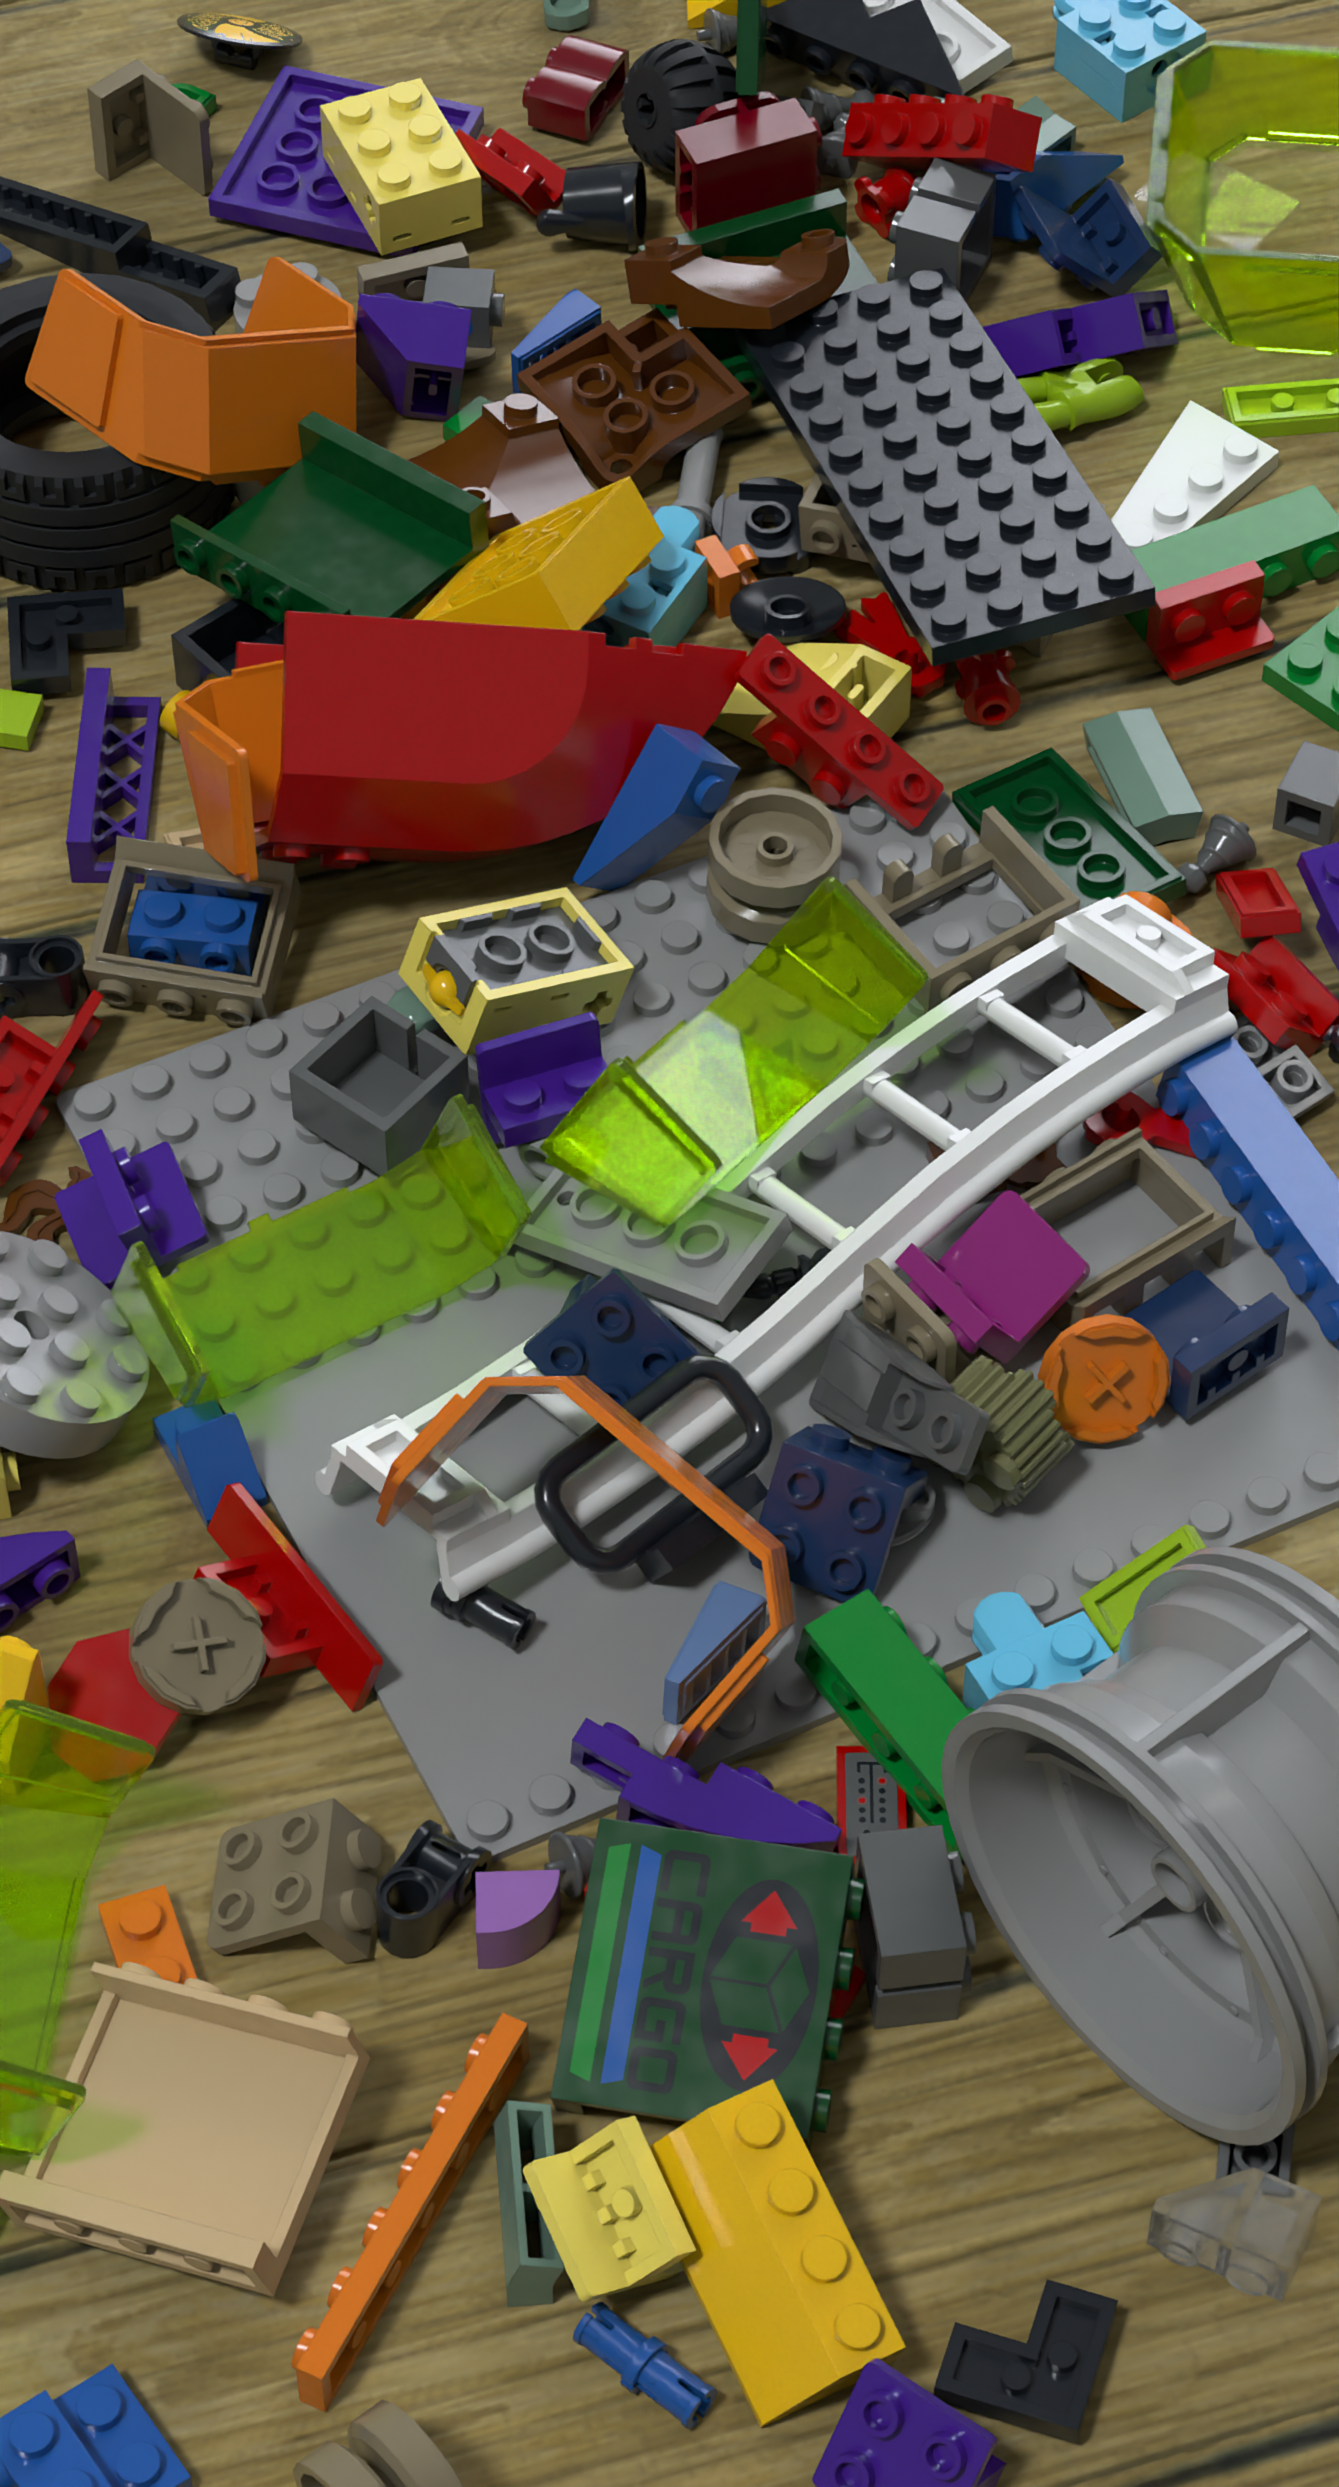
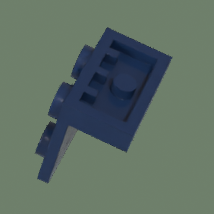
M1193 1270L1123 1317L1132 1318L1151 1331L1169 1361L1170 1386L1165 1402L1184 1420H1188L1283 1356L1290 1308L1273 1292L1251 1306L1246 1304L1239 1307L1201 1271Z

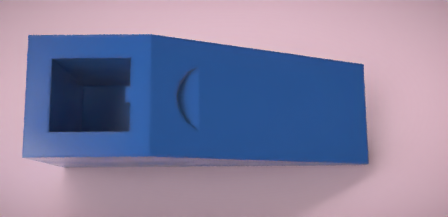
M1036 151L1032 173L991 172L997 174L993 236L1009 238L1013 242H1023L1036 237L1022 223L1018 216L1022 209L1013 193L1021 185H1024L1067 212L1073 207V203L1089 190L1102 185L1106 181V177L1124 163L1123 155L1083 151Z

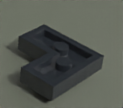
M123 588L7 597L10 675L13 691L33 694L72 692L69 650L127 645Z
M1047 2279L1027 2343L955 2322L936 2379L933 2395L950 2406L1077 2444L1117 2313L1118 2300Z

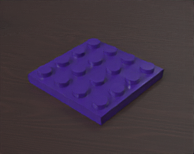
M284 65L208 198L210 216L380 253L323 157L320 105L382 89L385 86ZM433 97L454 133L460 129L475 140L477 139L484 125V107ZM420 245L387 255L400 257L417 253Z

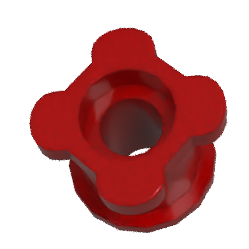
M892 166L885 171L883 178L874 183L867 176L856 179L854 182L857 191L855 211L858 218L875 228L880 237H889L893 218L897 211L904 212L907 208L910 191L917 177L912 172L906 171L899 166Z
M998 650L994 654L974 655L957 660L961 676L955 683V690L957 695L963 699L964 714L970 721L979 725H998L1010 719L1018 711L1021 699L1019 690L1012 684V680L1009 677L1010 670L1015 667L1014 656L1010 651Z

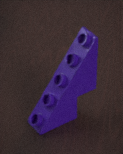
M1167 290L1133 292L1072 308L1048 310L983 326V329L1016 379L1037 375L1043 370L1056 371L1070 368L1092 359L1111 356L1121 357L1179 344Z

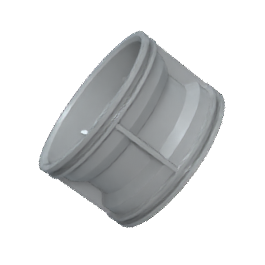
M1227 1546L1207 1547L1192 1552L1173 1565L1168 1571L1150 1582L1141 1593L1135 1606L1133 1619L1129 1622L1121 1637L1119 1651L1081 1679L1048 1685L1041 1690L1014 1688L1002 1691L960 1720L951 1730L944 1746L942 1785L954 1837L969 1875L986 1909L1029 1977L1075 2034L1119 2078L1170 2117L1205 2136L1225 2143L1242 2146L1260 2145L1273 2140L1316 2105L1322 2096L1326 2084L1328 2067L1339 2053V1600L1310 1579L1267 1556Z

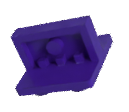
M587 1012L482 1042L475 1047L484 1135L489 1144L493 1145L502 1142L506 1149L625 1114L624 1095L602 1057L599 1021L593 1012Z
M102 1129L79 1139L93 1176L59 1191L55 1195V1201L82 1267L99 1279L109 1290L209 1242L210 1236L175 1153L168 1142H162L131 1157L125 1146L114 1150Z
M874 2358L865 2364L812 2480L817 2487H996L1006 2463L992 2454L997 2444V2439L992 2433L880 2359Z

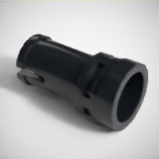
M440 1578L430 1602L431 1607L442 1614L453 1615L461 1623L468 1620L506 1643V1646L513 1650L520 1646L519 1639L522 1641L526 1639L536 1618L534 1611L529 1608L525 1609L488 1587V1584L458 1601H452L446 1596Z

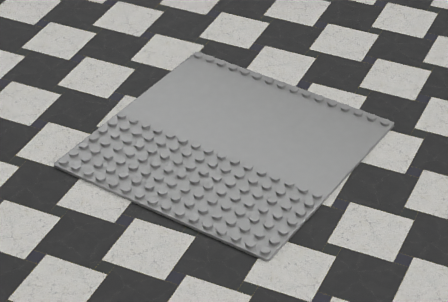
M943 790L920 826L913 830L906 829L870 796L855 801L844 809L836 808L831 810L836 816L843 834L836 911L822 929L803 940L783 944L752 942L729 932L712 915L706 898L708 856L581 902L580 904L635 967L613 1021L599 1025L602 1057L624 1095L625 1114L564 1132L584 1141L714 1186L764 1140L695 1079V1037L714 1025L732 1042L737 1041L744 1045L752 1055L754 1062L785 1041L792 1039L794 1044L790 1119L826 1087L895 1034L924 1015V1007L852 927L841 926L845 882L856 878L872 897H875L882 893L884 870L894 860H903L915 876L931 867L933 845L942 835L952 834L962 845L963 850L980 841L947 793ZM990 869L893 921L937 968L1034 915L993 869ZM1068 963L1004 999L1073 1047L1081 1045L1088 1049L1116 1031ZM398 969L270 1016L268 1019H262L66 1091L58 1096L57 1108L90 1172L91 1169L79 1139L100 1129L103 1130L114 1150L125 1146L131 1157L162 1142H168L173 1149L206 1226L210 1240L208 1243L146 1272V1275L222 1413L225 1415L234 1412L237 1415L265 1493L299 1556L382 1657L383 1666L372 1690L454 1840L471 1849L481 1846L490 1850L492 1853V1863L548 1840L555 1831L565 1833L617 1811L618 1797L621 1791L570 1763L572 1739L585 1718L601 1726L609 1722L623 1727L638 1739L640 1748L662 1759L682 1726L719 1685L718 1683L677 1725L664 1721L662 1711L665 1676L714 1584H718L720 1580L759 1594L766 1601L767 1597L763 1570L752 1565L749 1559V1550L726 1530L718 1534L674 1570L651 1583L636 1563L616 1574H595L582 1569L567 1556L557 1543L488 1584V1587L525 1609L529 1608L536 1613L534 1624L524 1641L519 1639L520 1646L513 1650L506 1646V1643L468 1620L461 1623L453 1615L442 1614L431 1607L430 1602L433 1591L441 1578L436 1548L437 1540L401 1510L383 1528L376 1522L381 1507L378 1503L380 1493L362 1478L330 1495H324L318 1489L315 1482V1473L328 1466L332 1444L393 1414L403 1419L457 1387L546 1326L560 1314L570 1290L590 1273L510 1242L505 1248L489 1246L477 1238L467 1226L465 1221L466 1214L486 1190L499 1191L514 1201L526 1204L545 1181L533 1174L520 1159L519 1149L523 1144L505 1149L502 1142L492 1145L486 1139L483 1128L476 1054L468 1055L470 1105L389 1180L293 1119L289 1070L368 998L373 996L387 1004L398 990L408 986L398 974L400 970ZM979 1015L903 1067L891 1077L890 1082L959 1130L967 1128L971 1131L1004 1105L1059 1067L982 1015ZM443 1028L431 1032L460 1050ZM1151 1079L1130 1091L1140 1096L1153 1108H1161L1159 1100L1155 1096L1157 1088ZM866 1096L836 1119L777 1171L776 1179L844 1228L852 1226L856 1229L929 1165L926 1155L927 1142L930 1140ZM1082 1124L1055 1142L1057 1158L1067 1168L1092 1154L1098 1147L1084 1138ZM1151 1144L1222 1216L1236 1217L1231 1263L1220 1268L1201 1250L1195 1254L1193 1270L1201 1271L1239 1307L1246 1304L1251 1306L1271 1292L1284 1302L1290 1309L1283 1356L1188 1420H1184L1164 1401L1163 1407L1152 1419L1149 1415L1145 1422L1137 1426L1139 1431L1126 1439L1097 1444L1076 1440L1070 1436V1439L1075 1443L1071 1448L1072 1450L1017 1505L1011 1504L1010 1506H1006L1003 1503L992 1513L978 1509L973 1505L965 1494L963 1481L955 1479L953 1472L945 1469V1467L933 1465L925 1457L906 1453L929 1472L936 1491L935 1511L929 1524L921 1533L905 1543L890 1548L875 1597L883 1607L888 1606L899 1615L905 1626L908 1638L924 1657L929 1656L940 1665L944 1673L982 1656L972 1642L974 1610L980 1601L991 1594L999 1592H1015L1020 1594L1029 1604L1044 1628L1079 1612L1084 1611L1087 1613L1079 1600L1080 1596L1185 1524L1195 1527L1206 1547L1227 1546L1241 1549L1339 1508V1351L1333 1342L1323 1335L1319 1323L1300 1296L1290 1289L1285 1275L1267 1250L1258 1244L1252 1229L1234 1204H1231L1225 1198L1221 1186L1202 1160ZM1131 1179L1050 1225L1088 1262L1090 1274L1082 1284L1179 1227ZM1007 1184V1190H1004L1014 1191L1018 1195H1021L1028 1191L1026 1189L1018 1188L1010 1184ZM1004 1191L984 1196L922 1250L939 1261ZM753 1193L746 1198L771 1207ZM570 1200L563 1202L561 1205H569ZM790 1221L793 1231L761 1273L771 1274L772 1271L787 1267L797 1268V1255L804 1254L811 1259L813 1254L825 1245ZM902 1269L895 1273L906 1285L912 1280ZM590 1273L597 1281L600 1278H602L601 1276ZM1161 1275L1145 1284L1143 1303L1170 1286ZM773 1294L771 1298L766 1299L741 1297L730 1315L718 1324L729 1332L737 1330L741 1333L783 1295ZM863 1303L854 1311L862 1316ZM1110 1305L1094 1314V1316L1104 1314L1120 1316ZM668 1319L701 1354L715 1355V1353ZM1048 1320L1006 1365L994 1356L992 1357L1005 1369V1373L1011 1371L1015 1374L1019 1369H1023L1026 1372L1030 1370L1033 1372L1034 1378L1038 1380V1373L1044 1354L1061 1331ZM837 1327L802 1360L758 1396L772 1420L773 1440L768 1456L749 1475L755 1472L767 1490L771 1483L783 1441L807 1426L813 1427L814 1424H827L851 1435V1443L867 1444L869 1441L855 1435L809 1405L811 1393ZM506 1394L449 1458L499 1499L506 1502L534 1485L539 1471L550 1458L577 1439L579 1435L527 1394ZM737 1414L682 1458L703 1476L706 1475L745 1443L747 1432L740 1416ZM658 1475L581 1529L596 1546L609 1548L617 1544L680 1495L681 1492L675 1491ZM766 1498L747 1512L757 1522H759ZM790 1581L795 1622L766 1655L769 1661L762 1676L686 1762L697 1771L699 1776L715 1770L720 1762L727 1765L839 1718V1715L797 1665L794 1658L803 1627L844 1602ZM768 1604L766 1605L764 1632L770 1626Z

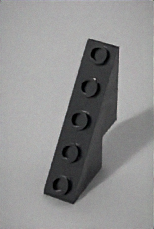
M786 0L767 8L766 51L775 58H787L807 66L811 71L820 76L829 75L847 82L858 91L863 89L869 90L874 94L896 96L905 99L906 103L909 102L910 94L945 98L946 94L965 96L921 0H912L872 17L869 16L862 0Z

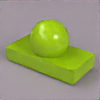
M1183 1525L1079 1597L1091 1621L1113 1654L1119 1651L1121 1637L1127 1625L1133 1619L1135 1606L1141 1593L1150 1582L1168 1571L1173 1565L1192 1552L1207 1548L1194 1526Z

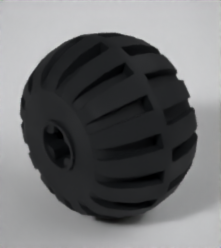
M673 39L650 48L634 62L624 81L622 89L624 98L621 99V112L624 113V119L622 120L624 131L628 135V142L633 151L641 160L658 171L675 175V131L695 126L697 117L708 107L742 97V95H738V92H736V69L725 55L713 47L690 39Z

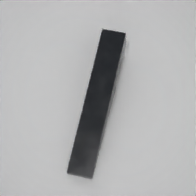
M0 176V234L82 273L118 275L152 284L182 299L195 312L201 315L215 332L234 315L236 286L241 282L237 267L152 241L147 222Z

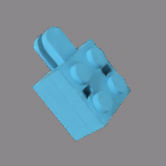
M1054 0L1052 17L1057 21L1054 69L1121 123L1202 81L1207 31L1168 0Z
M663 506L656 511L653 517L664 537L648 554L651 562L643 569L628 576L626 579L629 582V586L617 596L605 601L606 612L596 620L584 625L581 628L582 631L606 633V646L624 647L629 644V638L640 637L653 639V645L677 647V644L680 643L708 606L707 557L695 553V541L700 540L699 520L693 512L679 506Z
M1015 1592L991 1594L980 1601L974 1610L972 1642L982 1656L965 1664L962 1704L965 1707L977 1710L989 1699L1005 1690L1014 1688L1041 1690L1052 1684L1078 1681L1111 1657L1113 1652L1084 1611L1044 1628L1029 1604L1020 1594Z

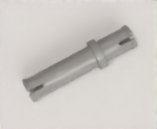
M721 427L707 435L705 439H700L685 449L677 500L670 505L686 508L695 514L699 520L700 539H703L704 535L711 529L712 508L710 507L720 444L724 435Z

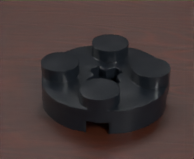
M775 477L749 479L739 483V492L730 495L726 500L724 492L713 506L711 536L716 535L726 551L740 544H749L759 559V564L750 567L754 573L777 574L785 572L788 574H800L810 568L812 558L817 554L801 550L798 505L804 496L803 486L793 481ZM763 522H774L775 528L763 529Z

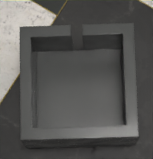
M934 158L924 178L917 177L915 179L905 211H897L893 218L889 232V242L895 244V255L889 267L887 282L912 276L918 271L935 270L943 267L967 303L992 259L997 174Z
M373 996L368 998L289 1070L293 1119L387 1180L391 1179L470 1105L468 1055L426 1029H423L416 1036L415 1022Z
M942 1825L858 1834L854 1877L864 1879L866 1889L860 1922L854 1921L863 1972L866 1973L865 1983L874 2029L958 2020L961 1992L971 1991L972 1989L969 1955H975L977 1949L973 1916L971 1912L960 1913L956 1894H961L964 1891L963 1868L959 1852H947Z

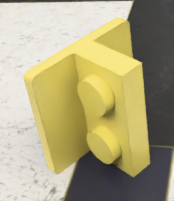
M636 2116L615 2120L572 2150L534 2160L523 2168V2174L534 2196L535 2203L543 2216L575 2291L583 2302L673 2277L684 2270L680 2260L696 2251Z

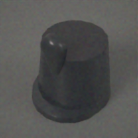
M636 161L567 168L563 186V211L547 209L540 212L536 221L537 230L540 234L547 237L566 233L569 239L628 245V251H638V246L643 245L647 220V186L643 162Z

